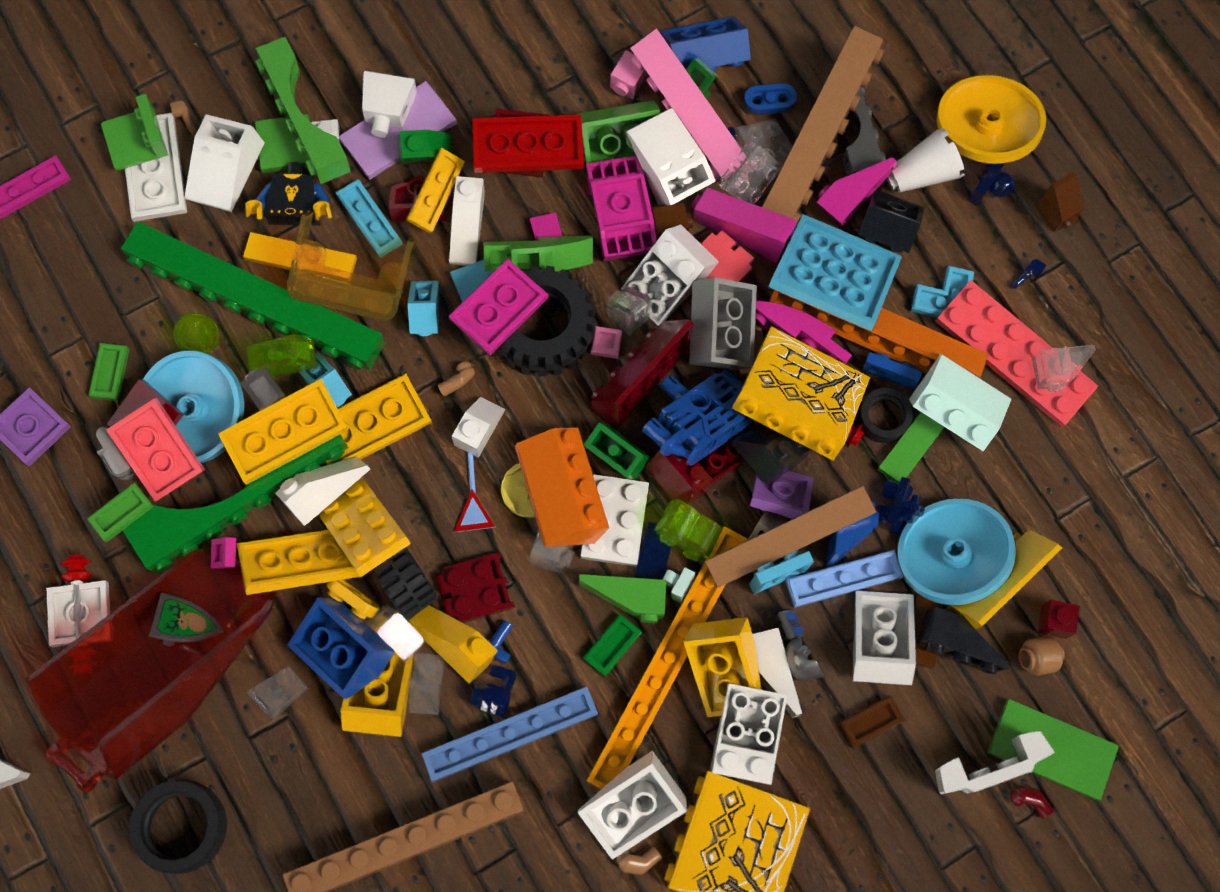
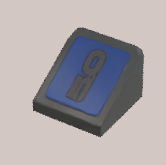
M794 610L781 611L776 615V624L786 644L794 638L805 636Z

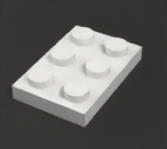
M593 474L609 529L595 544L582 545L581 559L637 567L649 483Z

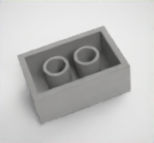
M716 277L693 281L691 321L694 324L690 338L689 364L720 369L728 368L729 370L752 368L754 363L757 285Z

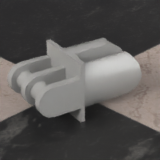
M100 427L96 431V436L103 448L97 451V454L102 457L113 476L118 477L120 480L133 479L136 473L106 431L108 428Z

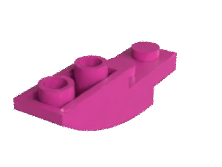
M756 301V327L763 328L768 332L772 326L845 365L852 355L831 340L836 330L824 322L795 308L772 302Z

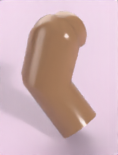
M468 361L457 365L456 370L459 372L458 374L438 384V388L443 396H447L460 389L474 377L475 370L471 368V364Z
M652 847L642 856L631 855L626 850L616 857V862L619 864V869L623 872L642 875L663 858L655 847Z

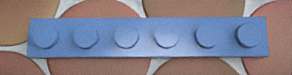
M585 687L422 753L431 781L435 782L598 715L588 687Z

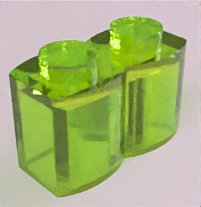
M676 499L669 501L654 531L660 535L659 539L663 543L670 546L677 545L683 550L682 554L685 557L698 561V559L709 558L723 528L708 517L701 515L690 505Z

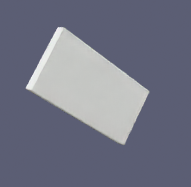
M172 113L156 115L168 156L125 168L130 213L133 222L188 213L186 199L184 198L185 190L176 123Z

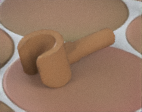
M176 101L170 103L174 118L183 117L192 136H195L197 130L190 119L189 110L185 102Z

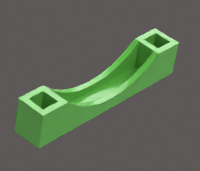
M286 37L257 47L256 51L259 59L255 60L256 66L260 74H266L268 78L265 80L269 93L271 95L276 94L278 98L275 99V103L281 115L286 114L288 118L284 121L290 135L296 134L298 138L295 140V144L300 155L306 154L308 158L305 164L310 175H316L320 184L350 173L347 157L337 137L313 125L295 104V87L300 71L296 57Z

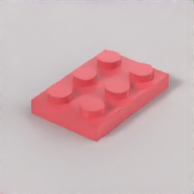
M157 398L152 399L106 430L155 502L205 470Z

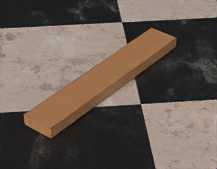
M864 485L726 550L705 562L717 586L720 587L767 563L773 562L876 513V509Z

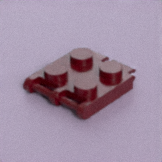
M500 553L444 567L445 573L436 576L441 597L452 595V598L443 600L447 615L458 619L462 623H466L515 608L514 602H510L506 588L508 583L507 577H503L499 563L501 559ZM491 562L494 563L498 579L494 577ZM499 586L501 587L502 595L505 602L504 604H502L500 594L498 591Z

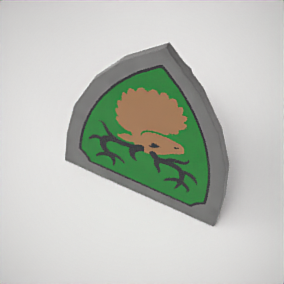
M161 593L149 636L162 639L164 645L171 647L175 642H196L209 639L222 633L224 630L216 619L203 608L188 600Z

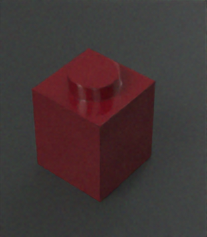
M1052 599L1041 605L1038 633L1063 639L1075 635L1080 605Z

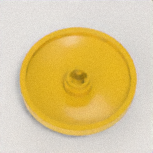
M981 75L961 80L945 92L938 108L937 126L938 129L944 128L949 135L944 137L947 143L954 142L959 154L983 163H1008L1025 157L1038 146L1046 126V113L1039 98L1023 84L1001 76Z

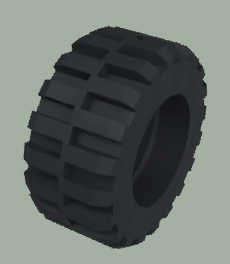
M538 265L530 266V271L525 272V274L548 294L549 298L545 301L546 303L554 304L568 316V326L559 336L545 341L530 339L517 329L497 348V353L502 359L507 358L508 365L513 369L519 366L522 369V373L530 375L531 371H537L538 377H546V372L553 371L554 375L561 374L563 367L566 366L568 369H571L576 365L577 358L582 360L587 354V347L591 346L595 326L594 303H591L589 291L582 289V282L577 277L571 280L569 272L562 269L558 273L555 272V267L547 265L546 270H539Z

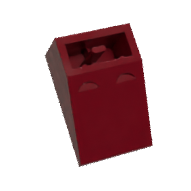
M731 438L692 466L686 464L688 458L674 454L664 456L659 453V450L645 468L682 510L703 496L746 460L732 446L731 442L734 439Z

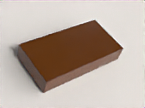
M890 695L839 722V725L852 749L905 722Z

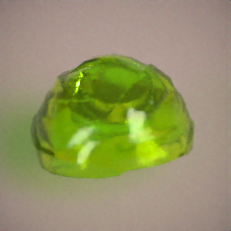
M189 313L183 315L176 322L173 337L181 351H198L210 354L219 343L220 333L217 324L210 317L201 313Z

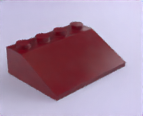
M688 319L664 321L659 328L654 326L645 337L647 341L641 347L636 346L627 357L629 361L623 367L619 365L613 370L609 376L610 381L605 387L601 385L594 391L591 396V410L617 430L686 354L694 323Z

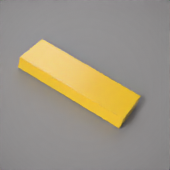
M443 148L438 151L406 221L428 233L433 232L455 185L456 176H459L465 163L464 160Z

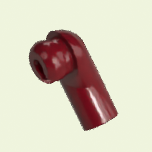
M1019 786L1016 787V791L1010 793V799L1015 806L1020 807L1024 803L1032 805L1042 819L1054 812L1041 791L1036 788Z

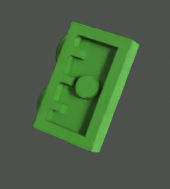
M146 94L136 97L138 108L134 109V113L101 123L112 163L117 171L168 156L155 110Z

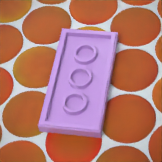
M427 81L416 87L417 94L402 128L389 127L387 137L380 138L371 133L373 124L367 123L364 120L339 136L342 145L369 180L399 161L397 136L400 131L433 130L445 132L457 124L456 118Z

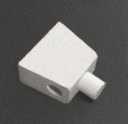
M364 71L362 111L365 122L373 124L371 133L374 136L385 138L387 137L389 127H403L417 94L415 79Z

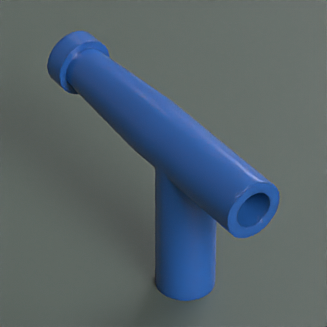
M505 620L500 624L490 641L486 639L498 650L494 658L504 665L510 659L511 654L501 649L500 645L513 627V625Z

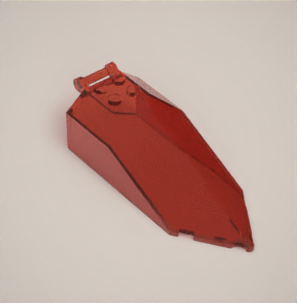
M285 530L283 534L276 537L294 535V532L292 530ZM265 534L236 541V543L250 542L276 537ZM204 548L191 551L26 677L25 682L40 713L61 737V739L47 749L45 758L51 764H57L75 780L77 788L83 793L92 791L97 785L98 780L102 777L115 781L192 717L269 616L277 590L246 595L241 565L225 569H211V552L205 553ZM236 549V558L239 559L238 550ZM161 593L188 600L203 608L216 619L224 630L222 633L209 639L196 642H175L171 647L164 645L162 639L149 636ZM70 749L74 750L91 768L84 772L66 756V752Z

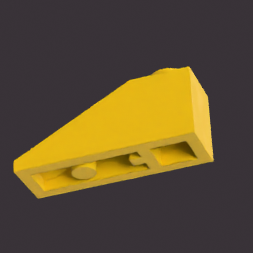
M430 605L418 612L407 623L468 683H471L489 666L498 651L477 630Z

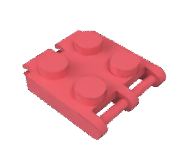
M724 231L719 232L717 236L711 233L701 243L719 261L706 279L716 277L741 282L751 272L752 266L750 264L754 261V257L741 246L733 251L732 249L735 247L736 242Z

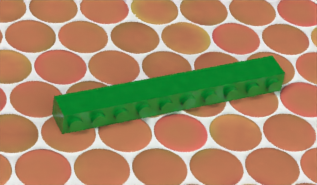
M138 221L121 248L127 257L126 261L132 266L139 269L144 266L150 269L153 275L163 280L170 278L175 281L174 283L186 291L193 289L198 291L202 298L210 302L217 300L224 303L223 306L234 313L241 311L247 314L250 320L260 325L265 322L273 326L272 329L281 335L287 336V334H291L297 337L298 342L307 347L314 345L321 348V351L331 358L336 359L338 356L347 360L346 363L357 370L364 368L370 371L385 344L383 335L380 332Z

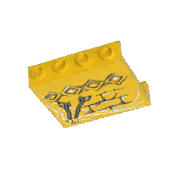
M771 326L760 345L759 353L732 409L834 460L846 443L870 377Z
M707 771L704 777L699 776L693 792L698 794L695 806L689 804L684 818V822L688 823L685 835L680 833L675 844L674 851L679 852L675 864L669 863L664 880L669 882L667 888L678 892H784L810 808Z

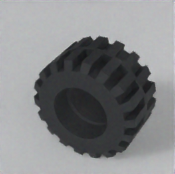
M406 547L371 570L400 615L407 620L437 600L434 588Z

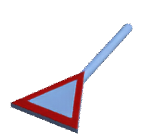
M467 452L470 494L454 532L496 528L476 495L473 454Z

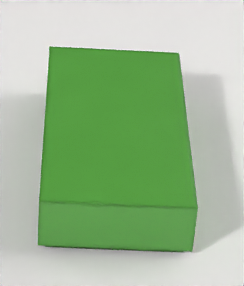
M99 343L89 390L90 398L119 401L130 350L128 346Z
M134 482L87 519L105 542H108L153 508L154 505Z

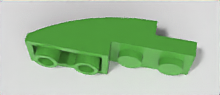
M593 236L538 237V241L484 242V271H495L507 259L520 270L523 269L524 273L530 271V266L537 265L539 270H546V265L555 267V272L562 269L568 270L593 263Z

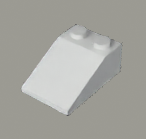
M856 591L853 681L912 685L916 666L914 595Z
M651 751L623 770L578 809L577 813L611 859H614L687 812L686 796L654 752Z

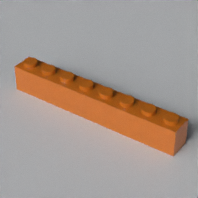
M777 290L773 291L769 301L807 313L836 330L834 334L877 353H883L900 363L912 364L916 367V370L925 374L928 373L939 355L943 354L980 378L989 355L884 308H881L872 331Z

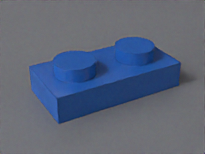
M871 352L868 354L861 370L911 390L915 388L922 374L912 364L898 363L890 360L883 353Z

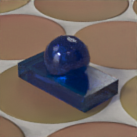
M1006 163L992 164L972 193L970 202L978 206L988 190L993 196L998 198L1006 197L1013 192V177L1009 173L1001 171Z

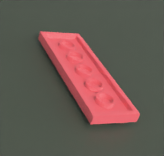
M972 280L935 320L938 325L956 340L988 353L985 364L1060 427H1064L1098 387L1095 382Z

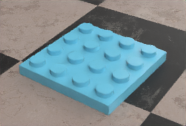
M803 214L771 279L769 287L872 331L902 256Z

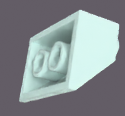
M940 354L909 398V401L914 408L984 451L1000 429L1011 398L943 354Z

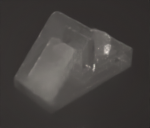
M415 653L413 677L409 683V713L439 715L445 660L440 655Z

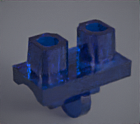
M901 477L900 482L886 480L882 495L884 498L894 500L892 507L878 505L876 508V512H879L878 523L888 526L890 533L899 535L903 520L912 524L914 516L922 517L925 512L924 507L918 505L921 497L915 494L912 495L914 488L909 485L911 480Z

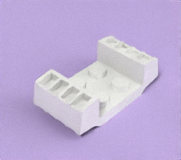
M1041 731L1019 735L1011 739L1018 757L996 764L999 769L997 771L991 772L989 767L968 774L970 777L969 781L960 759L956 758L935 770L939 794L960 790L970 794L1029 773L1033 770L1035 763L1052 755L1054 751Z

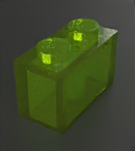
M297 334L247 346L249 373L262 378L273 379L316 368L314 341Z

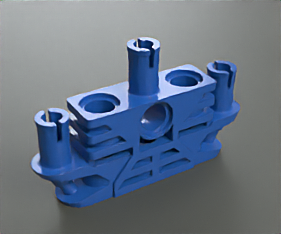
M726 368L719 375L715 373L689 391L673 375H669L661 383L660 389L674 399V402L662 409L658 421L656 418L649 420L642 431L661 447L660 454L664 456L671 454L688 458L686 464L692 466L754 421L748 416L732 409L744 382Z

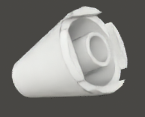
M944 128L934 131L897 161V167L886 178L892 190L897 189L900 193L959 179L964 176V173L961 172L964 170V166L954 142L947 143L944 137L949 134Z

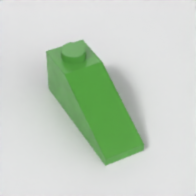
M579 575V586L627 614L640 618V622L657 623L658 619H663L665 615L666 580Z

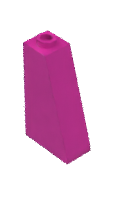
M708 187L703 195L698 194L691 206V209L694 210L693 221L716 233L724 231L737 244L775 264H778L785 252L797 222L787 216Z

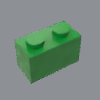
M599 422L584 443L586 448L628 479H636L652 457L606 423Z

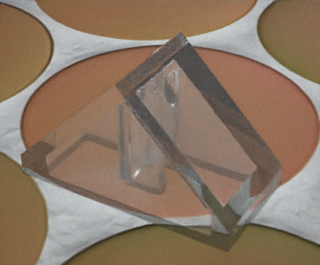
M386 604L366 623L372 631L395 650V654L404 662L426 642L397 610Z
M287 667L251 688L247 694L267 716L275 719L300 697L308 687L290 667Z

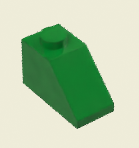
M433 130L400 131L397 136L399 164L434 162L441 148L452 153L451 133Z

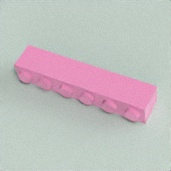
M657 28L631 47L635 54L631 59L640 71L645 68L650 75L646 79L655 93L659 90L662 92L665 99L661 102L667 110L673 108L685 128L695 139L704 156L706 155L712 163L709 167L716 180L721 177L726 182L751 163Z

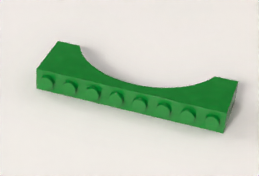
M338 435L256 479L239 493L226 500L194 509H172L154 505L153 508L126 527L123 532L145 568L154 574L156 572L162 573L171 568L174 564L173 561L179 557L193 554L198 549L199 544L219 537L223 533V529L230 524L236 525L245 520L248 516L247 513L267 506L286 480L293 478L297 474L320 468L328 460L331 462L336 461L344 455V451L349 447L341 435Z

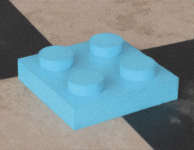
M795 551L783 557L784 561L778 565L770 562L757 569L758 572L753 574L754 578L749 584L753 594L786 581V579L805 573L814 562L810 552L800 554V551Z

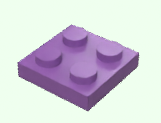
M30 387L0 414V440L27 466H31L71 428Z
M788 471L767 486L756 473L750 506L791 519L809 511L814 478Z

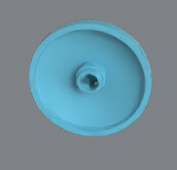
M180 351L158 361L148 371L143 380L149 383L184 414L176 427L198 460L204 463L218 457L226 450L218 433L243 420L244 396L238 378L222 360L203 352Z
M948 499L925 507L906 524L898 543L899 565L908 584L926 599L946 605L969 604L994 593L1009 577L1016 555L1013 533L1003 516L992 507L970 499Z

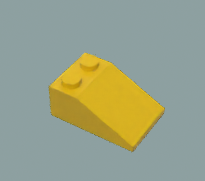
M747 617L692 624L683 641L707 717L721 716L728 683L761 690L756 646Z
M385 641L395 650V653L380 676L348 699H343L341 707L342 731L402 736L415 644Z

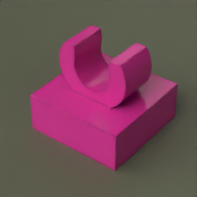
M224 537L211 540V569H225L240 565V560L236 558V538Z

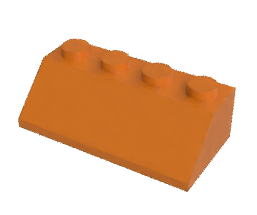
M552 428L515 445L516 453L544 547L595 544L609 529V525L579 429Z

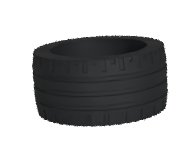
M171 780L151 788L138 800L130 817L129 837L135 853L146 865L163 873L183 874L198 870L216 856L226 837L227 817L221 801L209 788L188 780ZM178 796L190 797L200 803L206 812L208 826L205 838L198 849L189 855L179 858L166 856L157 850L152 841L150 829L153 816L160 805L168 799Z

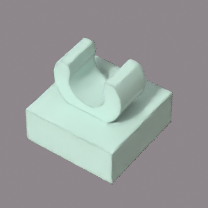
M684 568L679 576L677 573L667 570L663 580H666V586L673 589L671 591V598L682 604L695 580V572Z

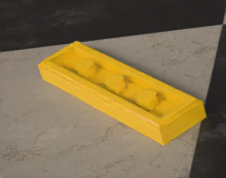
M250 232L243 255L245 261L347 283L351 282L357 257L354 254Z

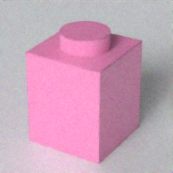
M626 50L611 73L610 88L620 96H627L633 99L647 77L648 72L645 68L640 71L631 59L635 54Z

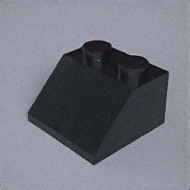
M876 190L871 196L858 235H861L864 240L870 243L880 242L888 245V248L892 251L899 253L905 251L909 253L922 222L924 207Z
M761 423L731 442L732 446L767 486L799 465L812 451L810 448Z

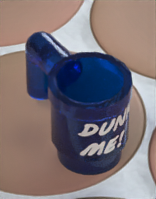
M492 665L489 676L503 679L501 687L490 683L482 684L477 682L470 705L478 707V710L504 718L516 680V673L511 669Z

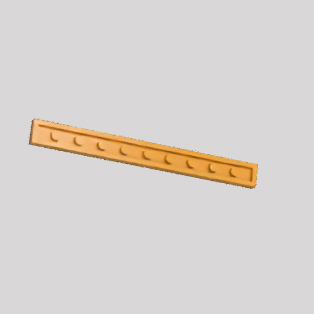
M724 526L706 560L748 539ZM704 562L587 779L588 783L599 789H603L631 763L688 656L683 642L692 624L706 622L725 586H717L706 562Z

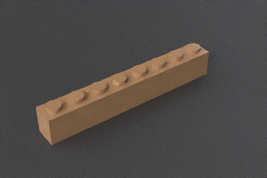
M856 26L853 27L762 207L796 220L795 228L801 218V214L798 213L801 205L807 206L813 194V190H810L813 181L819 182L825 170V167L821 166L826 157H832L837 146L834 140L837 134L843 135L849 123V120L845 119L849 110L854 112L861 99L857 95L860 88L866 89L873 75L869 71L873 64H879L885 51L881 49L884 39Z
M510 782L283 874L288 892H330L525 811L514 783Z

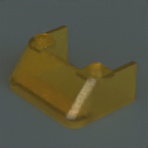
M308 211L302 214L287 282V290L290 296L299 301L381 321L392 319L399 308L416 238L410 237L407 241L403 262L391 261L386 263L380 270L379 278L375 279L326 267V249L319 242L308 240L313 212Z

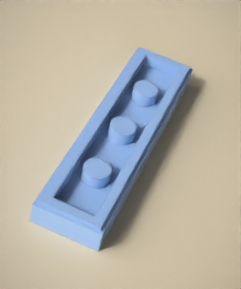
M892 550L789 578L785 582L793 607L796 608L902 579L904 576L896 552Z

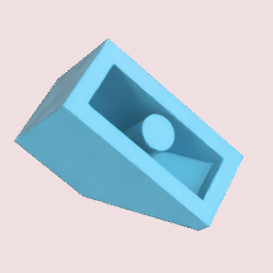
M411 281L408 297L410 334L429 336L433 333H438L439 281Z
M318 352L295 367L307 385L321 379L336 407L344 404L346 399L352 395L337 371Z

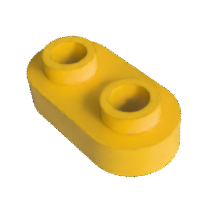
M346 580L331 581L326 584L330 589L328 594L339 602L344 600L351 605V611L361 619L365 620L366 617L373 618L380 609L373 600Z

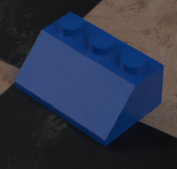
M735 16L660 30L661 36L685 70L693 59L696 58L704 62L712 71L718 69V66L721 65L739 66L743 64V61L751 60L748 28Z
M319 597L287 645L343 699H348L380 676L395 653V650L342 602Z

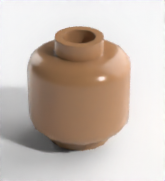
M1051 636L1028 639L1023 643L1019 651L1021 666L1033 676L1057 672L1061 669L1065 657L1063 647Z

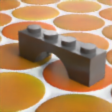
M863 87L860 88L857 94L861 99L855 111L849 110L845 118L849 120L856 133V141L846 148L842 158L847 176L886 160L884 152L880 151L878 146V130L872 126V111L870 105L865 103V88Z

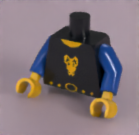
M299 162L288 163L287 174H275L272 182L265 186L255 200L247 201L245 204L246 217H249L251 214H257V219H262L264 211L269 225L320 226V216L328 215V218H332L328 195L320 184L314 182L311 175L303 174L304 165Z

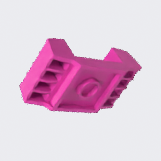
M637 156L586 163L589 193L593 197L601 237L600 247L603 261L648 254L657 242L645 177Z

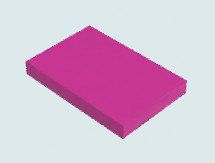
M507 259L449 315V319L487 354L491 355L549 296L514 263Z

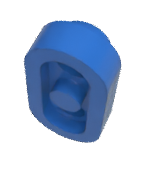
M788 84L753 86L746 91L743 103L745 109L752 114L788 112L795 105L797 93ZM783 98L786 102L782 103L778 99ZM757 100V101H759L761 104L756 105V104H754L752 101Z

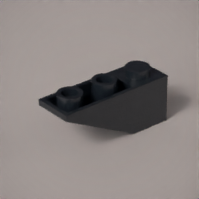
M938 607L926 611L917 643L926 646V651L936 655L948 654L953 656V661L960 664L970 665L972 663L980 666L979 670L987 674L996 675L997 672L1009 669V664L963 616Z

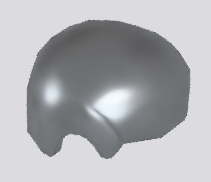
M802 638L792 639L785 649L791 674L801 681H810L823 677L822 668L817 661L807 659L811 650L807 646L802 645Z

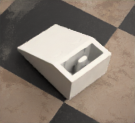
M673 108L626 131L658 205H673L715 182L706 157Z
M205 115L194 138L184 196L186 200L232 212L265 143L252 126Z
M678 225L664 231L622 286L621 290L657 326H660L692 294L693 281L706 279L719 261L682 225Z
M728 683L710 767L712 773L771 785L788 695Z

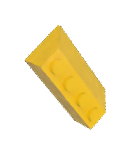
M1030 529L1022 535L1016 532L1013 535L1016 549L1015 562L1004 584L984 599L969 604L948 605L944 610L963 616L976 630L979 629L1042 569L1062 547L1058 543Z

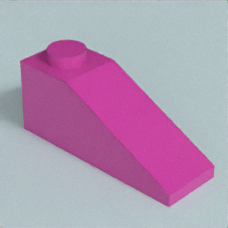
M890 158L839 179L831 186L827 184L818 194L820 198L817 201L818 205L843 227L897 167V161L894 158Z

